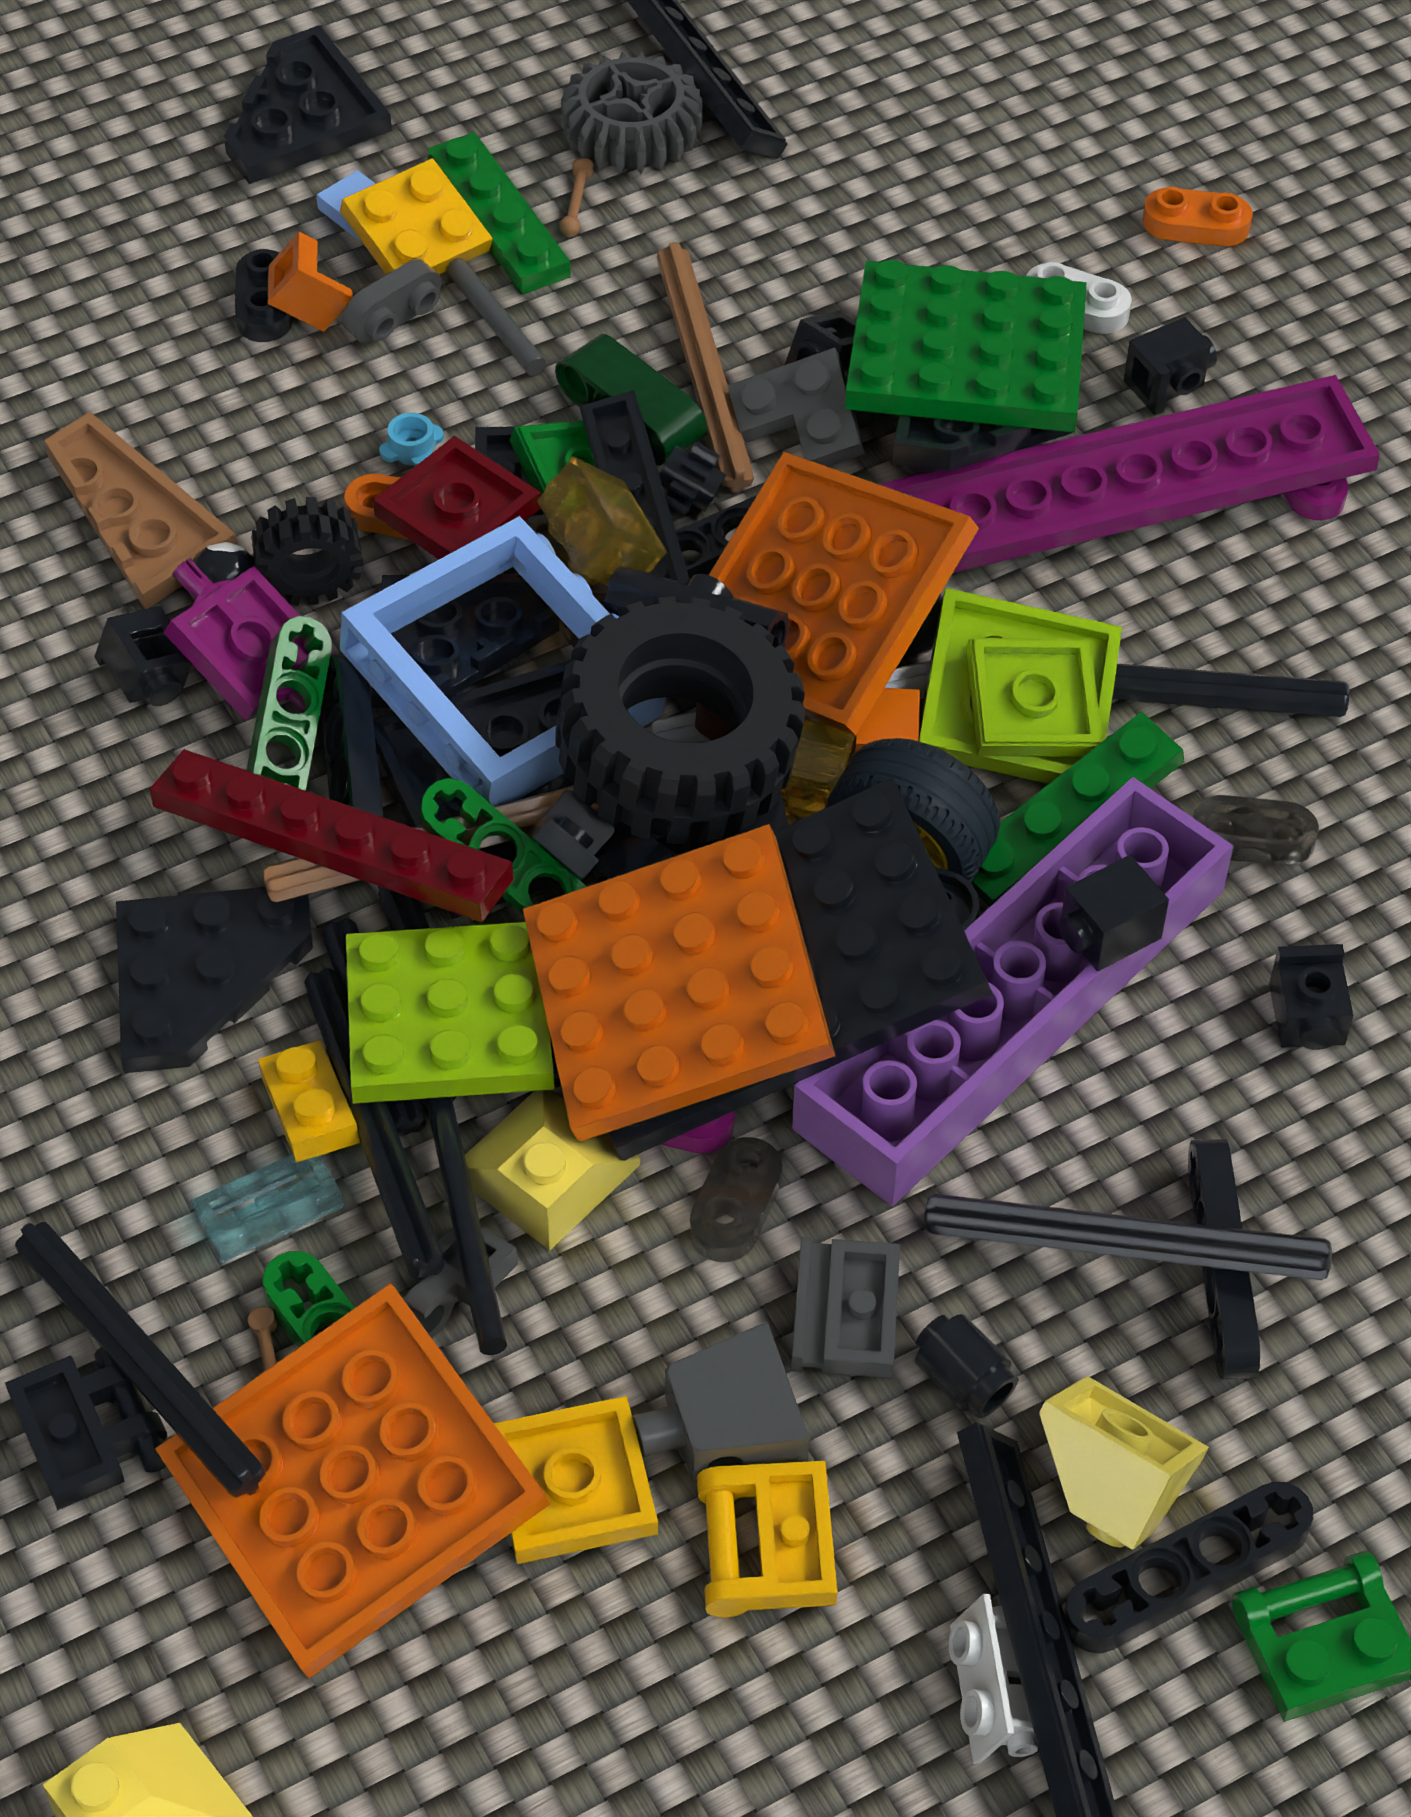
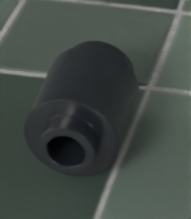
M964 1314L956 1315L950 1319L946 1315L938 1316L921 1331L916 1339L915 1344L920 1349L915 1357V1364L961 1411L971 1410L978 1418H984L998 1409L1008 1399L1018 1384V1377L1010 1370L1011 1360Z

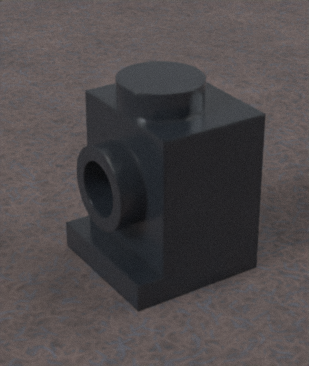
M1184 317L1129 340L1123 381L1156 416L1164 412L1166 401L1180 395L1190 394L1197 388L1204 386L1207 369L1215 366L1217 363L1216 349L1212 341L1207 336L1202 335Z
M161 606L107 618L94 655L99 666L107 665L129 703L148 699L152 706H163L172 702L183 690L192 663L164 634L170 620Z
M1343 944L1278 947L1269 987L1281 1048L1305 1047L1311 1050H1320L1333 1045L1346 1044L1354 1015L1343 966L1345 955Z

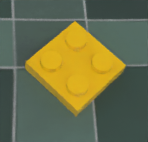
M433 158L342 199L340 213L386 275L414 259L424 260L440 275L446 272L449 263L457 258H462L468 262L490 251L493 238Z
M627 1396L494 1423L550 1502L549 1506L510 1533L517 1564L658 1535V1519Z

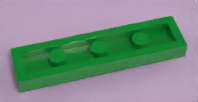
M475 132L427 148V159L433 158L493 238L490 248L491 253L522 295L571 278L570 260Z
M1142 711L1000 822L998 837L977 875L971 882L978 896L989 907L992 906L1132 777L1151 789L1184 763L1183 749Z

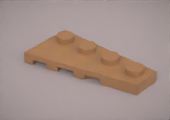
M88 412L44 440L48 458L145 609L152 607L183 586L172 576L173 571L183 561H186L188 558L193 560L199 551L209 545L223 542L237 545L236 534L91 412Z

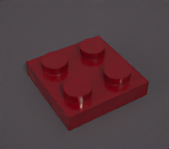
M453 436L373 499L374 515L437 559H441L519 516L526 521L541 509V499L538 490L458 437Z

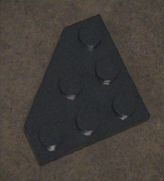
M318 25L272 42L266 54L267 64L261 76L255 75L242 101L243 111L237 123L230 124L224 135L226 154L246 181L252 184L391 132V114L321 26Z
M900 415L893 446L892 465L906 466L907 469L913 472L925 474L933 473L937 470L952 471L1063 437L1073 432Z
M382 575L381 591L409 575ZM497 575L391 633V635L449 699L557 633L560 629V618L521 575ZM371 686L372 708H390Z
M258 887L116 901L120 1044L124 1073L190 1067L208 1050L207 1041L229 1020L235 1024L270 990L269 982L290 962L297 965L313 949L309 894L281 902H272L266 888Z

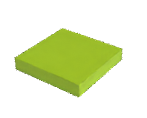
M969 638L966 646L977 756L1084 757L1103 742L1090 639Z

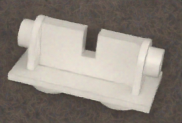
M982 1594L950 1625L951 1632L949 1636V1654L953 1663L957 1665L962 1695L960 1709L961 1725L964 1732L969 1736L973 1764L982 1763L1001 1745H1007L1008 1753L1013 1757L1028 1756L1038 1750L1022 1685L1009 1684L1008 1677L1020 1678L1002 1606L992 1608L990 1594Z

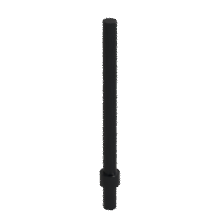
M457 1096L420 1099L423 1106L427 1108L479 1350L484 1355H496L506 1349L507 1341L453 1101Z

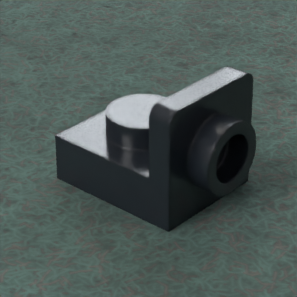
M841 311L800 319L784 365L832 348L837 350L842 365H848L851 361L856 320Z
M566 790L527 835L576 878L583 880L599 861L594 855L612 836L614 827L598 816V813L591 806L584 804L574 791Z

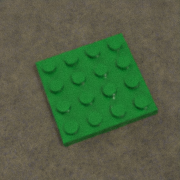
M866 260L846 387L845 409L1075 433L1078 415L1087 282L1072 281L1061 276L1040 278L1015 275L1008 271L989 273L960 270L950 265L928 267L908 265L897 260H884L881 262Z

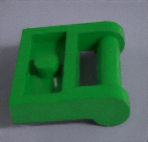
M1365 1550L1347 1556L1344 1559L1343 1566L1261 1593L1257 1588L1252 1587L1232 1595L1231 1602L1236 1621L1284 1722L1411 1680V1640L1384 1588L1380 1567L1370 1551ZM1354 1594L1361 1608L1359 1611L1280 1637L1276 1636L1270 1622Z

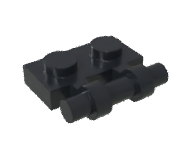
M101 1347L94 1354L100 1370L83 1377L80 1376L72 1355L5 1382L10 1400L57 1511L125 1482L117 1458L127 1453L137 1454L144 1470L148 1473H154L166 1467L155 1449L164 1443L167 1438V1431L159 1414L149 1411L141 1392ZM105 1402L115 1403L122 1421L103 1428L94 1407Z

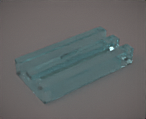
M293 1154L191 1200L193 1212L198 1221L203 1224L204 1232L210 1243H213L221 1263L345 1207L343 1194L321 1156L296 1163ZM312 1172L314 1175L281 1191L274 1189L307 1173ZM254 1198V1203L217 1219V1214Z

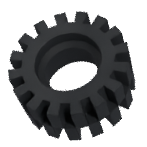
M306 497V504L304 506H297L294 498L285 501L286 510L281 511L274 505L267 510L268 519L262 516L259 517L255 523L256 530H252L251 535L255 568L282 597L287 594L289 604L299 605L301 597H308L309 605L319 604L318 596L324 594L329 601L338 598L337 588L347 593L354 587L352 579H360L363 557L358 527L355 518H351L350 511L344 506L337 510L336 502L326 499L322 507L317 505L316 497ZM303 549H322L312 554H293Z

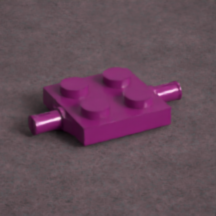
M188 558L177 566L172 576L196 600L192 607L170 621L164 634L245 721H248L258 711L270 644L283 624L290 618L300 615L254 566L235 579L213 584L193 562L192 558ZM296 637L292 641V643L298 646L296 663L292 666V670H299L300 664L310 653L304 649L305 640L300 637ZM286 687L277 689L276 699L278 703L289 700L300 713H304V699L296 690ZM320 710L319 720L322 719L321 710Z

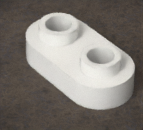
M1056 262L1037 265L1026 275L1040 278L1061 276L1072 281L1087 282L1084 330L1099 334H1109L1121 330L1128 323L1132 301L1131 295L1123 285L1113 280Z

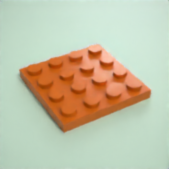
M783 452L709 576L718 579L726 585L734 598L788 613L790 631L787 635L785 649L795 663L793 673L796 672L802 679L805 692L803 706L806 709L805 716L856 736L969 547L979 527L968 515Z
M769 824L523 909L570 1129L579 1142L835 1057L779 846Z
M392 1283L213 1407L216 1413L264 1465L266 1475L258 1483L260 1488L250 1496L245 1493L237 1498L231 1496L177 1434L155 1448L308 1679L550 1505L543 1490Z

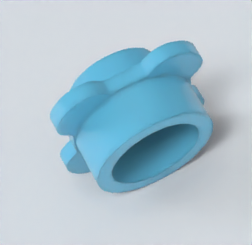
M404 413L398 415L390 421L387 428L388 441L380 445L379 452L381 458L386 462L398 460L402 464L416 466L433 453L436 444L443 441V430L438 425L432 424L422 414Z

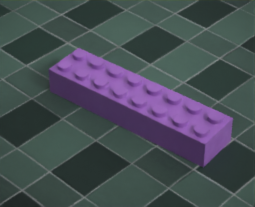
M1132 777L964 930L993 994L794 1085L792 1130L893 1207L1224 891L1233 845ZM1131 854L1169 899L1162 939L1097 972L1082 953L1072 951L1062 937L1059 921L1061 919L1065 888Z

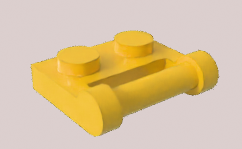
M825 1461L717 1466L704 1469L698 1473V1498L706 1504L711 1582L704 1589L705 1609L708 1614L715 1617L728 1618L744 1614L748 1610L837 1605L838 1591ZM755 1497L761 1577L740 1578L734 1501L739 1498Z

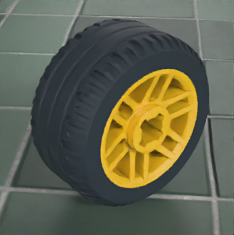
M902 738L881 739L870 742L859 749L853 755L835 787L832 789L826 808L893 778L934 868L958 873L969 882H972L994 845L1000 828L998 809L991 793L981 779L970 768L950 754L915 740Z

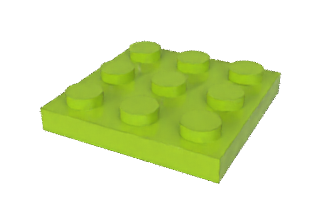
M945 588L935 632L918 741L950 754L966 766L1043 783H1051L1082 757L977 756L966 646L969 638L1090 639L1102 740L1104 741L1107 738L1122 626Z
M526 922L346 934L350 1070L353 1104L554 1089L550 1032Z

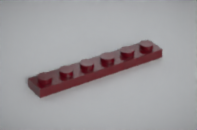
M185 749L181 751L149 789L152 804L155 808L479 922L484 921L514 880L512 861Z

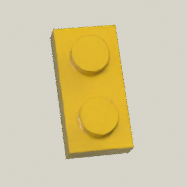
M321 1040L292 1047L285 1051L257 1059L263 1083L296 1163L360 1143L357 1124Z

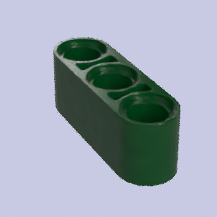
M600 334L560 360L555 366L556 379L560 388L578 407L635 390L655 463L658 466L666 463L676 445L685 450L707 434V421L698 404L607 334Z

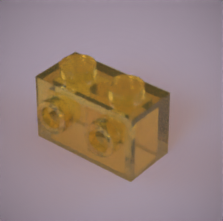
M572 456L560 473L549 482L546 490L537 500L550 522L547 526L548 531L563 545L570 557L568 566L574 573L581 575L590 585H596L598 582H601L608 586L609 578L619 566L624 568L631 567L650 573L667 552L626 483Z

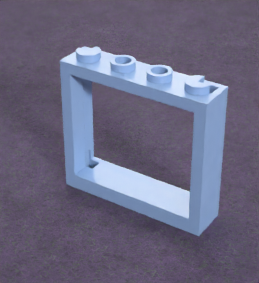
M520 516L341 613L340 651L452 779H458L470 785L493 806L519 800L563 774L558 761L560 749L555 745L556 726L504 756L499 757L391 633L514 567L578 639L587 634L590 635L591 626L610 613L593 596L586 580L581 575L572 573L555 555V551L548 539L542 534H536ZM612 613V615H613L616 619L619 617V616H617L616 614H613V613ZM666 697L640 702L627 711L639 725L644 727L663 715Z

